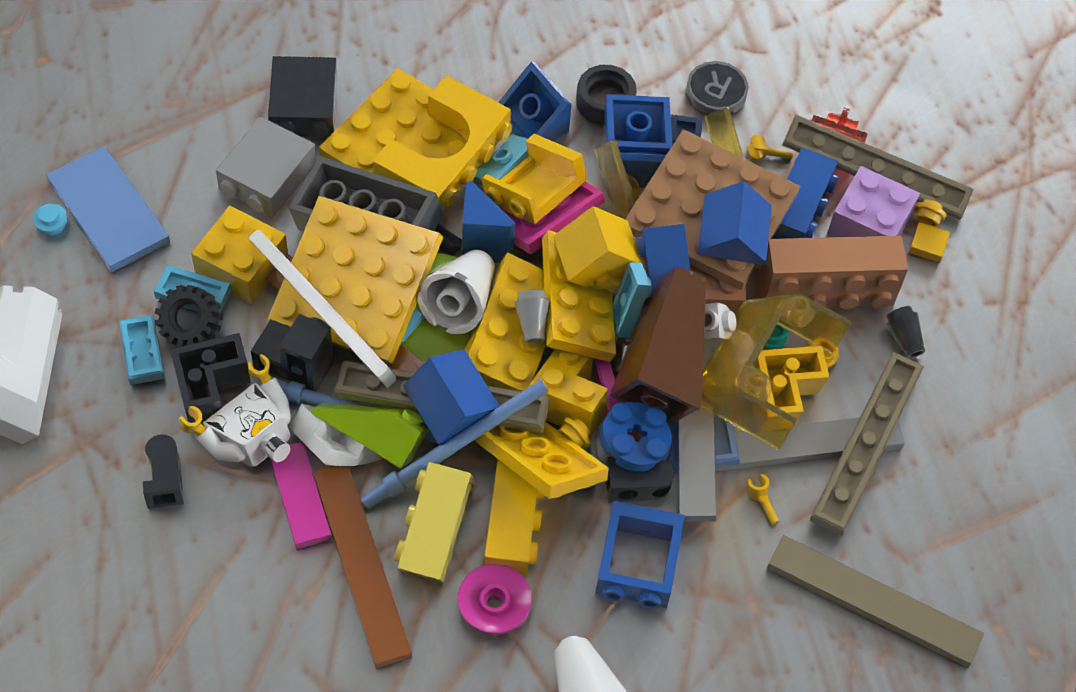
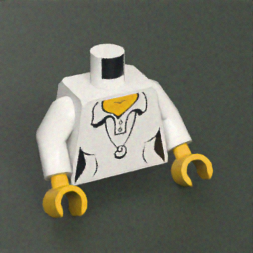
M260 354V360L265 366L261 371L255 370L251 362H248L249 375L252 378L260 379L262 382L261 386L256 382L204 421V426L201 424L202 413L194 406L188 408V413L196 422L189 423L183 416L179 418L180 429L186 433L194 432L197 435L196 440L219 461L237 463L242 461L252 467L257 466L268 456L275 462H280L290 452V446L286 443L291 436L287 426L291 421L288 398L276 378L270 377L268 373L270 362L265 355Z

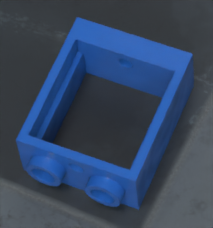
M613 501L595 594L602 595L605 599L615 602L623 600L638 602L642 607L648 609L667 608L685 515ZM617 531L670 541L663 583L609 573Z

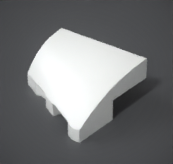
M301 404L289 427L325 465L355 466L383 459L380 455L312 414L314 406Z

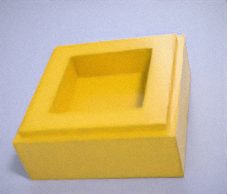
M919 222L908 253L940 263L950 232Z

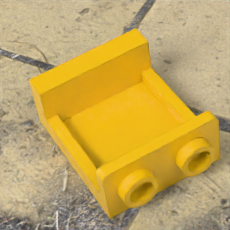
M533 134L526 140L529 156L500 180L488 174L482 177L481 180L484 193L500 209L513 214L517 218H522L536 224L587 181V175L581 153Z

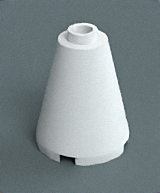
M471 250L428 275L421 284L417 299L421 313L433 326L438 324L446 328L445 332L450 334H464L474 329L483 318L495 271L493 259L484 251Z
M570 636L560 642L554 652L558 692H627L586 638Z

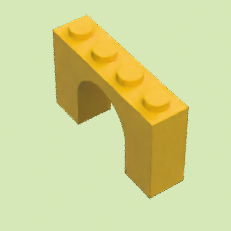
M448 75L428 95V116L459 132L467 141L465 147L449 157L429 158L391 139L372 161L373 173L435 192L442 212L446 207L450 208L455 203L461 188L468 182L473 181L479 166L491 159L497 144L500 141L504 142L512 130V124H510L511 109Z

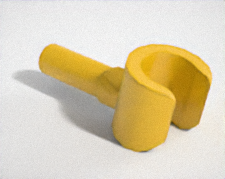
M762 135L752 136L750 138L752 144L747 145L749 155L753 160H761L766 156H775L792 160L793 152L767 146Z
M760 474L759 482L761 487L754 486L749 478L747 486L748 497L754 501H759L771 525L777 524L779 519L768 497V477Z

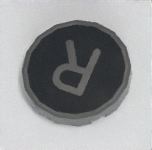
M712 61L696 66L688 77L686 94L691 99L690 103L695 109L704 114L719 117L725 116V113L732 111L735 113L741 109L746 102L749 86L745 75L738 68L729 63Z

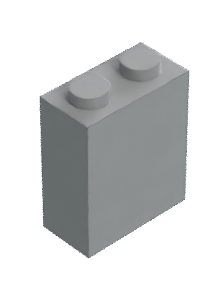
M259 117L216 169L219 190L229 198H237L247 203L256 212H264L274 217L316 162L315 144Z

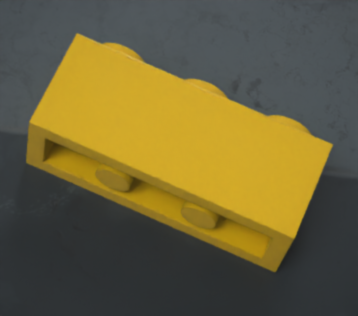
M499 460L497 461L484 565H506L517 570L522 576L527 577L529 564L536 565L538 543L531 542L532 532H540L542 510L535 509L536 499H544V495Z

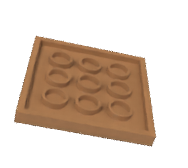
M683 129L625 220L628 221L634 237H641V230L644 228L685 224L690 265L742 290L757 264L697 254L705 194L745 181L772 205L768 239H772L797 197L801 186Z

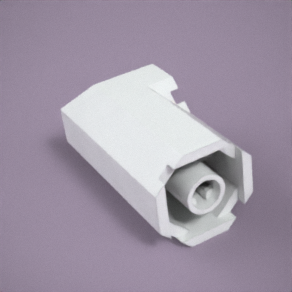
M3 285L0 287V435L24 444L39 436L62 312L61 309L58 310L59 303L57 298L35 287H23V292H12L14 286Z

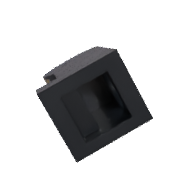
M159 434L153 436L145 446L153 479L143 481V495L147 508L152 509L184 504L181 463L176 442L168 435Z
M613 456L607 457L605 466L609 468L606 481L608 503H613V501L657 500L668 495L674 479V470L669 462L662 459L649 470L631 471L615 463L616 458Z

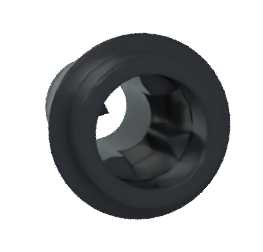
M904 306L887 314L888 323L886 326L905 353L906 358L910 359L922 355L926 350L918 313L914 312L911 306Z

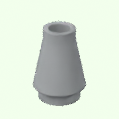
M525 290L517 294L518 300L515 301V307L524 334V342L540 343L545 341V327L549 299L546 298L545 291Z

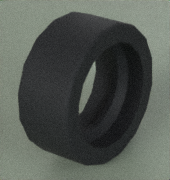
M614 65L591 67L581 75L577 83L576 104L583 117L592 123L604 125L605 104L596 102L589 97L588 91L598 86H610L618 89L623 95L636 96V82L631 74L623 68Z

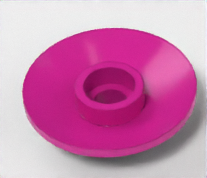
M487 564L474 569L464 578L458 591V607L462 617L471 627L486 634H504L516 629L525 621L531 609L532 594L528 582L517 570L506 565ZM498 600L501 606L499 608H491L488 606V602Z

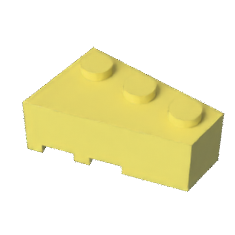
M428 462L426 471L420 470L415 486V491L420 492L416 506L412 504L409 506L405 519V526L409 527L406 541H399L394 561L399 562L398 569L401 572L444 583L457 544L456 538L461 523H464L467 514L465 510L469 493L473 494L476 486L471 473Z

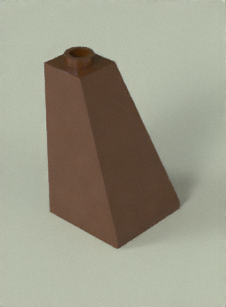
M675 267L660 278L609 394L610 397L623 403L639 402L650 407L660 408L666 414L667 424H672L699 410L702 404L706 282L697 278L692 271Z

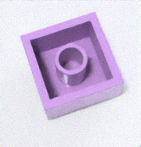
M860 166L833 213L827 234L833 237L900 236L912 216L920 193Z

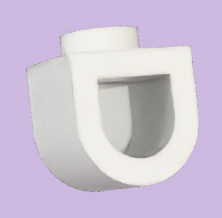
M718 302L705 304L704 342L729 339L732 332L736 329L734 312L730 311L726 305Z

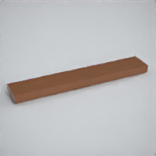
M328 466L313 471L318 493L376 669L412 658V652L349 466Z

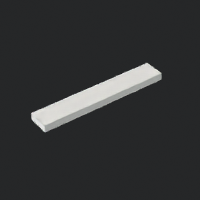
M256 230L248 238L375 376L389 388L396 381V376L261 230Z

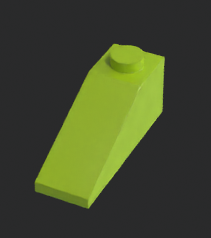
M325 402L315 406L311 412L399 468L411 463L429 431L428 426L422 422V416L411 409L402 410L399 408Z

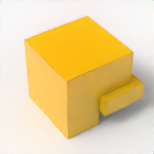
M595 206L589 208L553 236L568 281L583 287L589 286L596 280L599 287L617 293L628 263L636 262L643 265L628 221Z

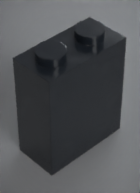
M273 56L268 121L300 137H329L335 131L338 80L336 57Z

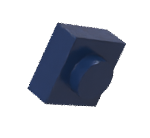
M671 114L672 143L674 144L683 129L701 138L703 118Z

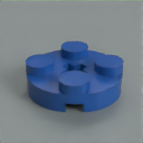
M620 402L615 404L603 420L599 431L600 444L605 453L607 454L609 451L616 458L615 463L631 471H646L653 468L667 454L672 441L671 430L666 422L664 411L658 407H650L639 402ZM632 430L639 432L642 435L640 442H635L634 437L628 435L627 432Z

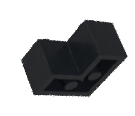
M301 314L297 316L291 327L270 319L251 349L253 368L258 371L265 368L260 360V354L265 355L270 362L268 372L270 376L289 384L291 381L305 384L306 389L317 392L334 363L331 327L319 318H308Z
M240 333L170 349L189 423L196 422L188 413L190 406H194L201 411V424L204 426L203 422L222 408L218 391L251 383Z

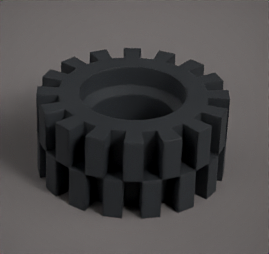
M193 285L176 286V290L169 289L165 293L168 295L166 298L161 297L158 302L162 305L160 309L155 308V314L159 315V319L155 320V324L161 328L158 332L162 337L167 338V342L182 347L215 339L216 336L213 335L215 331L220 332L222 326L218 325V322L223 320V314L219 313L218 309H221V306L214 300L215 297L211 293L206 292V290ZM186 304L196 305L201 313L199 324L191 330L182 329L177 322L178 311Z

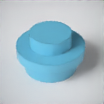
M57 204L43 205L33 215L35 228L47 236L60 234L68 220L64 208Z

